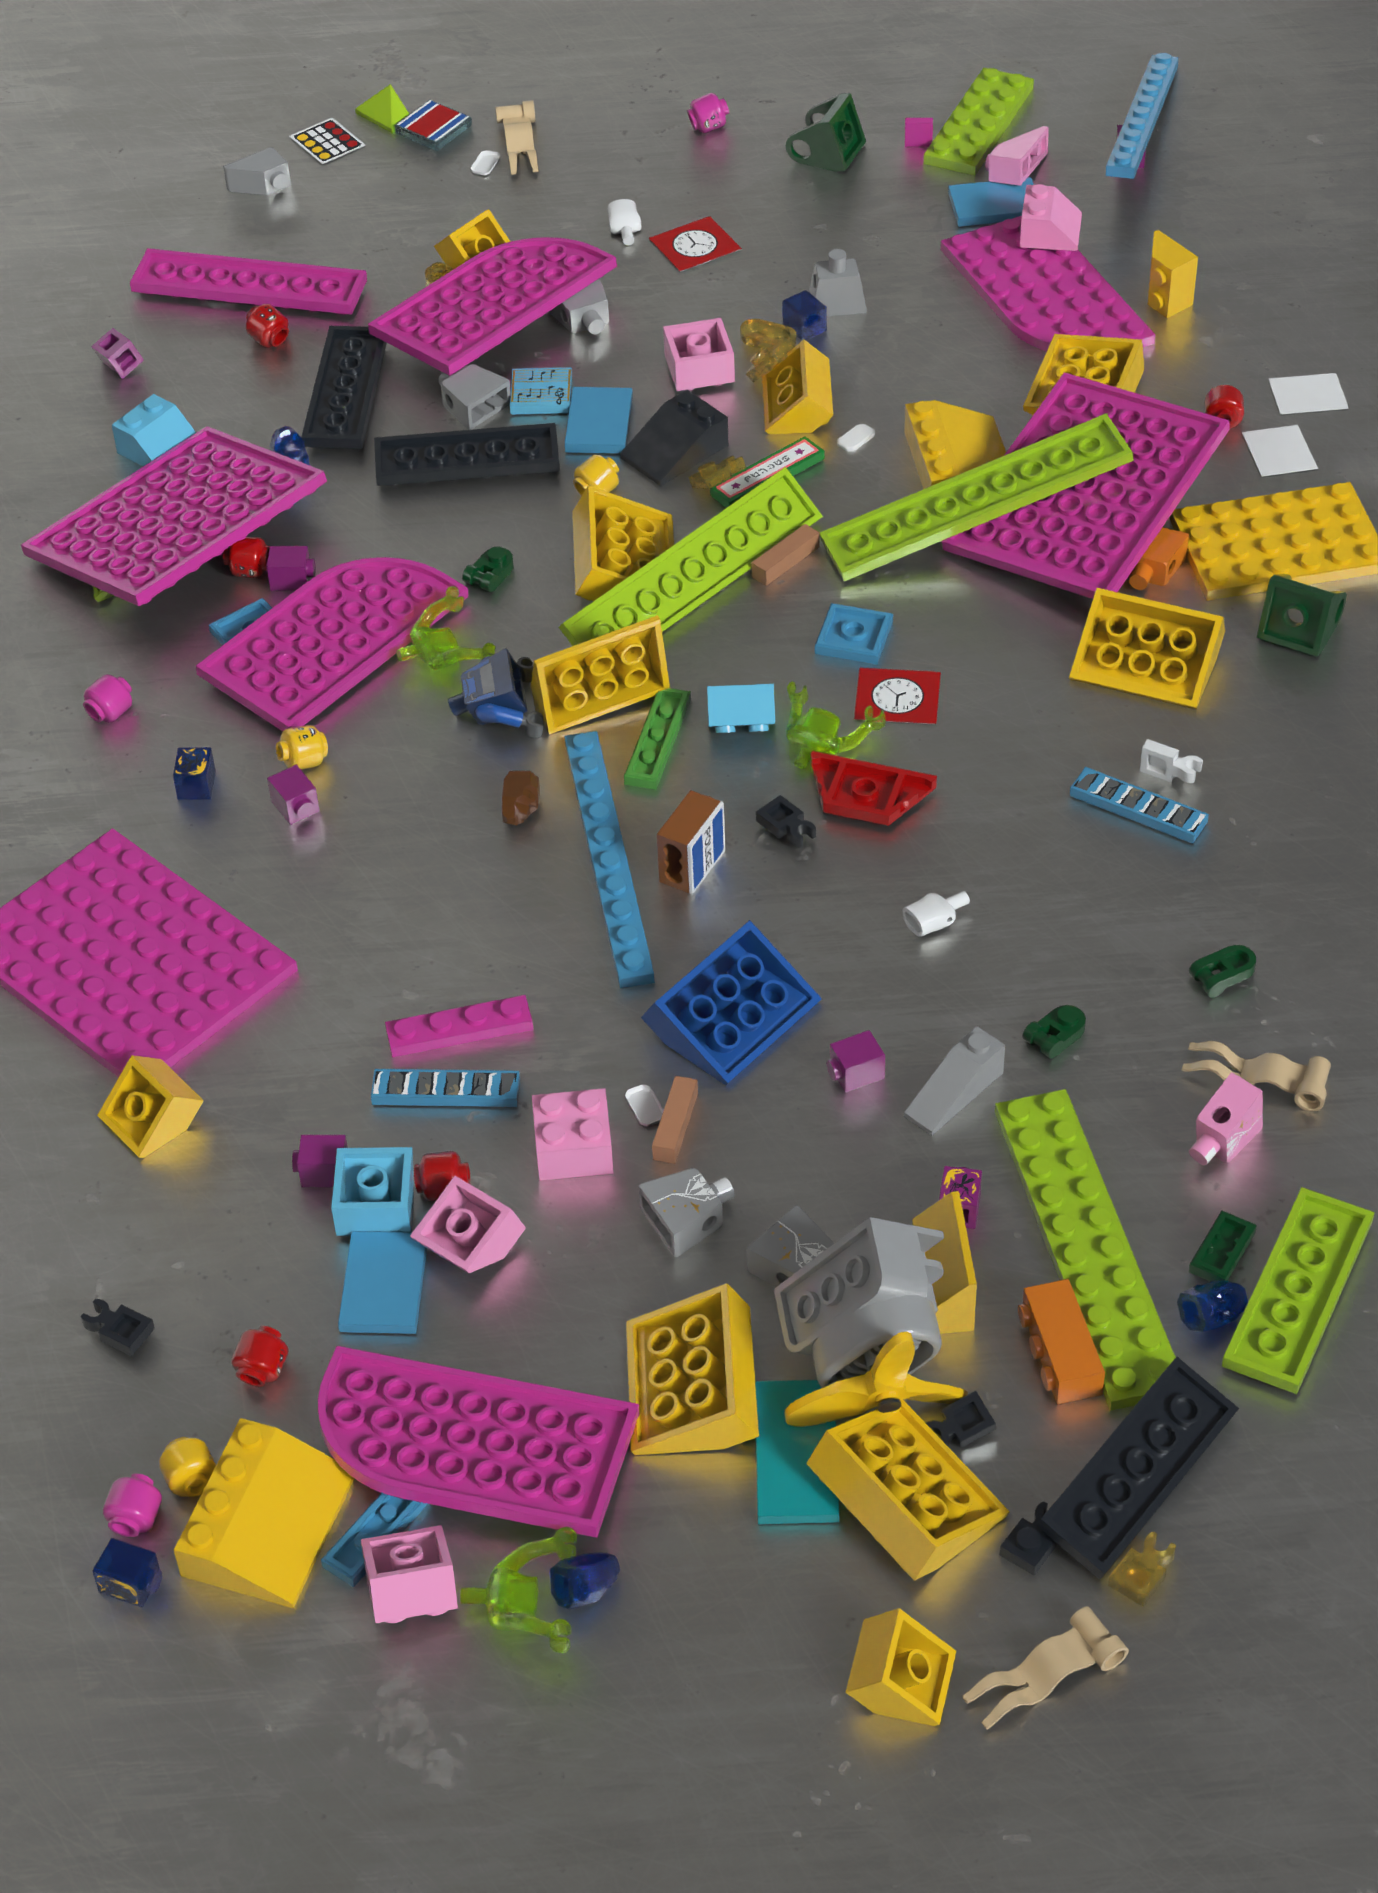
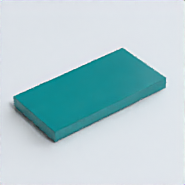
M818 1380L755 1381L759 1437H756L758 1525L839 1522V1499L806 1464L826 1430L836 1426V1420L818 1425L799 1427L788 1425L784 1415L785 1409L790 1403L822 1388Z

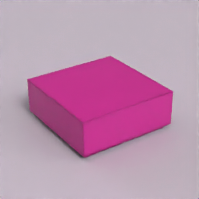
M905 118V147H929L933 139V118Z

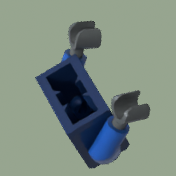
M507 648L492 656L483 658L477 665L462 673L463 692L448 698V704L452 713L455 716H459L469 711L476 722L481 725L501 723L517 728L523 725L529 737L540 738L543 735V715L537 711L531 712L527 716L523 715V713L528 711L523 682H531L533 662L528 657H521L516 663Z

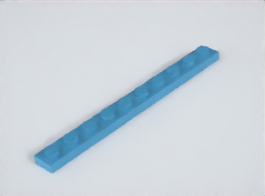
M1158 53L1151 56L1107 162L1106 176L1134 179L1176 74L1179 57H1172L1168 53Z
M594 731L564 736L619 987L626 988L655 983L653 966L598 733Z

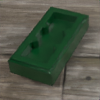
M1221 1210L1190 1262L1189 1273L1224 1287L1255 1235L1257 1225Z

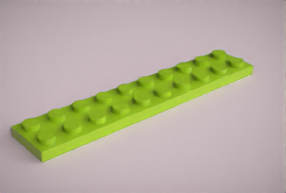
M1106 413L820 532V538L843 581H847L1134 461L1133 452Z
M784 467L570 617L558 628L571 645L574 646L658 615L663 633L751 570V562L804 524L812 526L823 516L789 470Z
M1063 1089L995 1103L996 1118L1059 1280L1069 1279L1104 1368L1103 1394L1109 1410L1135 1406L1176 1357L1067 1090Z

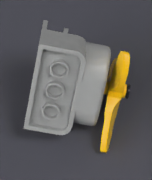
M869 1217L774 1288L786 1348L793 1353L813 1356L818 1383L822 1387L790 1403L784 1412L788 1425L803 1427L823 1424L845 1417L856 1416L874 1407H877L878 1411L882 1413L893 1412L901 1407L900 1400L903 1399L952 1404L969 1395L968 1391L962 1388L928 1382L910 1375L932 1360L938 1354L942 1345L936 1317L938 1308L932 1284L943 1276L944 1270L941 1262L927 1259L925 1252L944 1239L943 1231Z

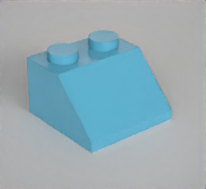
M152 394L112 424L117 453L141 466H145L196 433L175 404L155 394Z
M774 684L707 686L709 727H715L716 733L735 732V726L749 725V732L769 731L768 725L775 724Z
M412 1147L337 1148L331 1206L336 1236H351L352 1231L412 1232L414 1211Z

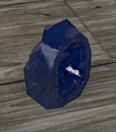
M289 426L276 429L271 437L270 450L310 465L309 456L301 436Z
M1214 1280L1203 1285H1196L1181 1292L1177 1300L1181 1321L1189 1330L1199 1332L1217 1329L1235 1321L1244 1312L1248 1303L1245 1288L1238 1283L1228 1280Z
M597 1552L562 1559L550 1568L551 1594L558 1606L570 1610L599 1601L605 1590L610 1588L617 1580L620 1572L618 1559L615 1555Z

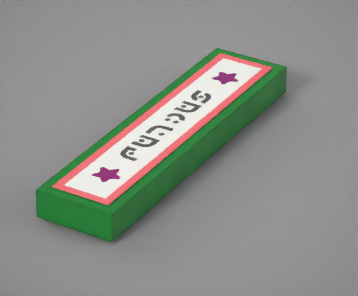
M804 436L710 487V496L727 508L784 467L794 476L824 460L825 451Z

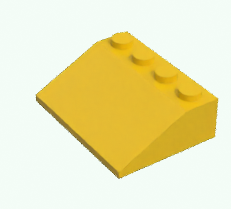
M1054 334L1023 404V411L1034 415L1064 372L1135 393L1144 371L1142 340Z
M937 400L905 404L904 433L923 489L1000 458L1006 453L995 419L991 415Z
M588 485L572 511L575 595L589 601H595L674 545L672 515Z
M1096 588L1069 679L1197 710L1216 663L1225 634L1224 617Z
M658 615L536 659L533 663L531 691L535 711L543 715V725L549 735L655 696L658 691L670 688L661 621Z
M728 1283L626 1321L629 1402L639 1404V1417L631 1437V1452L634 1455L726 1449L759 1437L750 1306Z
M900 1400L901 1407L896 1411L882 1413L876 1409L826 1430L806 1464L915 1581L941 1568L1003 1521L1010 1511L904 1400Z
M240 1418L174 1548L180 1576L294 1609L355 1478L340 1467L334 1458L276 1427Z

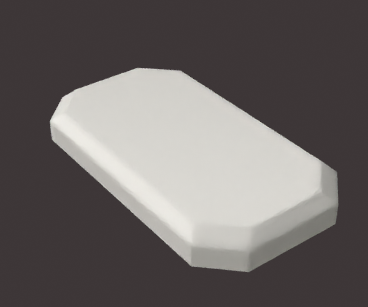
M488 150L482 151L471 166L472 173L483 176L490 174L501 158L500 154Z
M857 424L837 439V446L847 452H853L875 436V430L865 424Z
M640 1085L627 1090L625 1099L640 1125L648 1127L659 1123L664 1110L651 1087Z

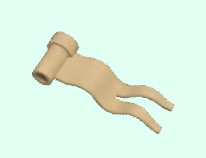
M533 100L522 101V104L495 107L497 124L503 123L511 175L517 174V156L520 153L528 155L532 171L539 172L531 123H535Z
M1218 1041L1190 1042L1189 1050L1211 1051L1219 1054L1234 1070L1240 1073L1231 1071L1221 1062L1215 1060L1184 1063L1182 1071L1209 1070L1219 1075L1224 1081L1232 1072L1252 1085L1258 1082H1268L1286 1092L1295 1094L1294 1101L1303 1110L1314 1112L1319 1111L1324 1106L1327 1095L1325 1084L1331 1067L1330 1062L1324 1057L1314 1056L1310 1058L1307 1066L1295 1063L1277 1053H1265L1254 1059H1244L1237 1056L1225 1044Z
M1083 1607L1071 1617L1070 1624L1073 1626L1072 1629L1041 1642L1018 1667L1010 1671H995L988 1674L965 1693L962 1698L968 1704L997 1686L1028 1685L1023 1690L1009 1693L995 1706L991 1713L981 1722L987 1730L1013 1708L1020 1705H1034L1044 1700L1062 1679L1074 1671L1087 1668L1097 1663L1102 1671L1115 1668L1126 1658L1129 1649L1117 1635H1111L1090 1607Z

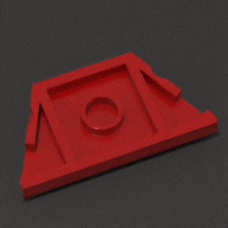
M815 751L811 752V767L824 813L889 826L935 790L937 786L936 775Z

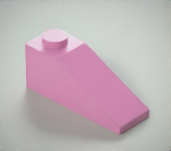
M1042 126L998 144L986 158L985 168L986 171H989V182L1021 186L1048 154V127Z

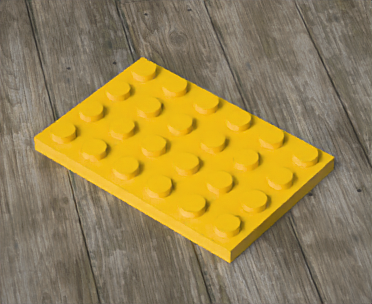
M1351 482L1175 509L1170 515V521L1174 530L1189 533L1187 559L1206 601L1266 592L1270 578L1274 574L1285 573L1291 575L1293 581L1306 585L1378 574V534Z

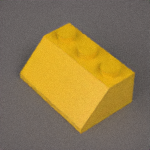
M803 339L762 374L765 432L768 434L812 433L821 425L827 424L833 416L829 358Z
M954 1191L912 1219V1225L940 1230L944 1234L943 1240L925 1252L927 1259L941 1262L944 1270L943 1276L932 1284L938 1308L936 1317L940 1334L974 1331L977 1283L959 1191Z

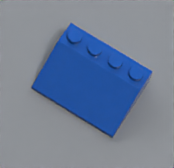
M749 920L654 1002L641 1018L665 1045L726 1086L821 1001L822 998Z

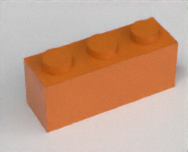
M1069 1279L1024 1288L1023 1304L1018 1305V1316L1022 1327L1029 1328L1031 1334L1029 1343L1034 1359L1040 1358L1042 1363L1041 1377L1045 1390H1052L1057 1405L1103 1395L1105 1371Z

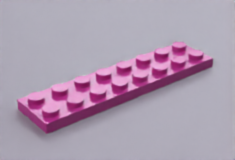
M147 248L130 281L131 292L226 301L228 303H245L256 306L271 304L274 307L284 309L293 308L313 312L322 311L352 315L367 282L366 270Z

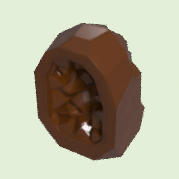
M509 771L504 778L502 792V819L504 823L515 826L521 824L530 814L538 809L540 796L539 777L531 771Z

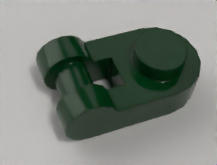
M498 546L488 549L473 565L466 566L462 575L463 582L470 585L479 584L483 590L489 592L495 591L514 568L513 554L508 549Z
M1243 945L1228 946L1193 962L1189 967V973L1196 981H1201L1203 983V990L1210 998H1214L1223 993L1226 988L1242 982L1253 975L1256 966V955L1250 948ZM1215 970H1219V971H1220L1219 973H1217V974H1215V975L1212 973V972L1215 971Z
M1072 1005L1059 1006L1038 1022H1031L1025 1028L1022 1038L1031 1045L1037 1044L1040 1046L1041 1052L1048 1058L1053 1059L1084 1034L1085 1014L1081 1009Z

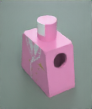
M1231 1072L1196 1119L1197 1141L1189 1150L1191 1157L1201 1165H1207L1213 1157L1218 1158L1224 1163L1230 1162L1263 1128V1091Z

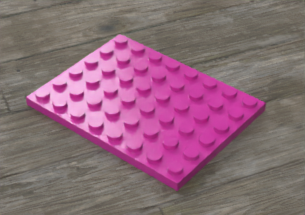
M1064 372L1005 455L1107 413L1132 450L1134 461L941 541L943 550L1091 599L1094 598L1096 588L1118 592L1230 430L1229 420Z
M206 426L21 544L23 554L31 559L134 605L141 606L150 602L154 596L163 590L174 586L178 580L187 574L198 570L202 564L211 558L221 555L225 549L237 541L245 539L249 533L258 527L269 523L273 517L282 511L290 509L294 503L306 495L314 493L318 487L327 482L323 470Z
M113 828L0 908V986L118 1078L131 1055L162 1059L171 1068L298 971L297 963L294 959Z

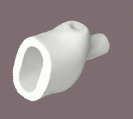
M630 199L615 200L607 208L610 232L612 234H622L623 243L628 246L634 243L633 233L641 230V219L637 212L636 204Z
M965 891L946 899L937 893H929L917 902L903 908L904 921L916 936L922 937L951 925L956 918L955 910L969 904L970 899Z

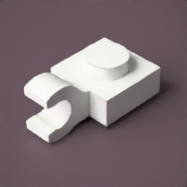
M1147 739L1142 747L1140 772L1171 782L1174 777H1178L1184 782L1194 783L1196 771L1201 772L1203 760L1193 755L1180 758L1178 757V749Z

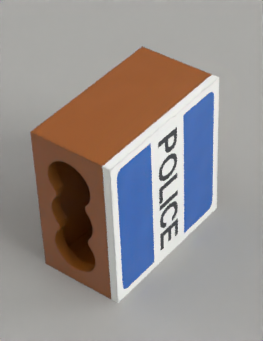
M692 790L685 796L657 833L660 883L693 895L725 852L724 802Z

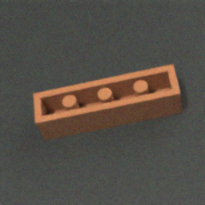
M806 524L801 526L751 562L752 578L765 586L769 585L820 547V532Z
M675 1076L652 1144L653 1160L676 1164L698 1096L697 1079Z

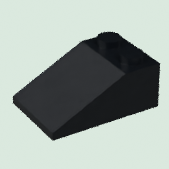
M685 390L664 402L620 453V458L656 484L662 486L729 446L728 417L689 390Z

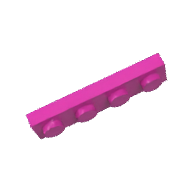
M526 995L387 1021L385 1022V1027L393 1058L532 1031L533 1022Z

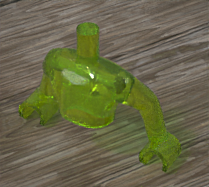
M450 586L446 590V596L430 604L411 628L410 637L413 645L397 649L396 654L400 662L420 656L431 669L438 670L459 661L468 659L482 660L487 656H492L496 654V646L493 643H486L483 648L459 647L455 636L448 627L430 628L431 623L442 611L448 609L449 611L457 612L463 608L464 597H458L459 589L455 586Z
M792 681L787 686L791 709L786 726V737L794 745L801 748L794 761V765L800 769H806L811 759L812 751L835 755L851 750L858 746L872 730H880L886 724L884 710L881 711L878 717L872 718L873 708L868 706L864 711L866 720L850 735L838 737V729L841 724L838 716L827 710L811 707L802 717L803 704L809 698L807 687L804 685L801 692L795 693V682Z
M562 1527L558 1529L553 1538L529 1542L518 1547L494 1567L489 1577L487 1588H461V1604H485L488 1622L492 1628L500 1631L521 1630L549 1637V1644L553 1651L566 1653L571 1646L570 1640L566 1637L557 1636L570 1635L571 1625L563 1619H557L550 1623L536 1618L538 1577L518 1573V1571L530 1560L543 1555L556 1553L563 1560H572L576 1556V1547L572 1545L577 1542L576 1532L570 1527Z

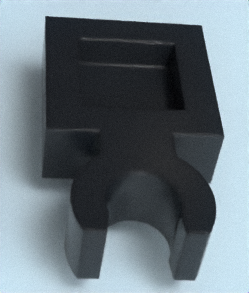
M781 795L756 811V822L779 839L785 834L789 835L790 841L795 847H803V836L801 834H806L812 839L816 838L815 825L810 821L804 820V812Z
M101 1299L93 1301L95 1311L100 1313L98 1316L91 1317L85 1313L81 1315L83 1326L89 1331L98 1332L101 1342L130 1356H133L155 1329L153 1319L122 1304L113 1312L110 1310L107 1302Z
M977 1391L942 1408L941 1412L945 1419L944 1421L933 1420L926 1422L935 1433L941 1436V1440L948 1447L950 1441L955 1438L962 1448L996 1430V1423Z
M1045 1501L1037 1505L1034 1522L1031 1523L1021 1518L1000 1546L999 1555L1032 1575L1038 1572L1057 1544L1036 1526L1047 1512L1048 1503Z

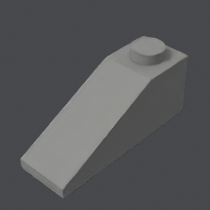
M976 1026L952 1047L905 1110L904 1117L933 1136L1003 1074L1005 1044Z

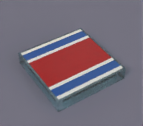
M428 100L395 124V132L438 151L472 125V119L466 114Z

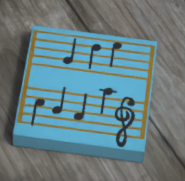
M572 367L512 369L511 414L569 413Z

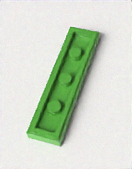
M668 688L656 693L624 774V785L657 790L691 701V691Z

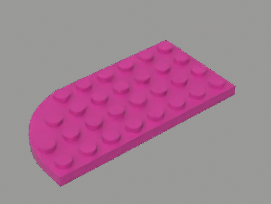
M1022 216L941 240L940 250L1008 329L1031 346L1047 352L1054 334L1141 339L1143 348L1155 344V333L1079 250L1068 251L1020 247Z
M528 238L504 243L474 256L368 323L369 333L451 376L616 268V257L587 243L565 238Z
M376 557L346 562L329 568L310 579L196 665V672L199 677L281 731L287 728L304 726L467 599L468 588L436 568L412 560Z
M336 1346L320 1385L318 1416L322 1437L332 1457L350 1476L371 1489L402 1499L597 1538L637 1418L639 1417V1404Z

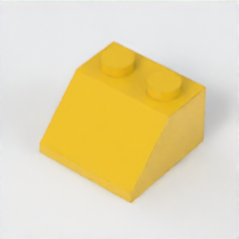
M487 209L434 245V248L448 269L452 271L481 252L508 243L510 240L491 211Z
M1160 230L1154 231L1147 305L1164 317L1169 318L1193 305L1198 256Z
M131 1055L97 1116L139 1158H145L185 1132L204 1100L162 1059Z
M900 1608L863 1620L845 1693L874 1714L930 1726L940 1725L956 1650Z

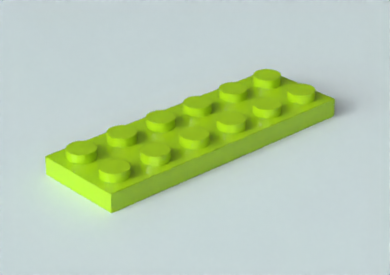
M983 67L924 153L923 164L976 176L986 161L987 155L992 152L1034 88V79L1024 77L1021 74H1011L998 71L995 68Z
M1301 1187L1223 1356L1222 1367L1294 1394L1298 1393L1372 1225L1375 1212Z

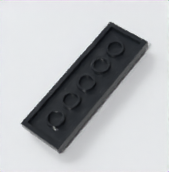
M329 326L301 436L302 447L362 449L387 345L383 340L371 335L368 327Z
M556 423L374 438L377 486L560 471Z
M1176 1356L1036 1526L1100 1580L1239 1408Z

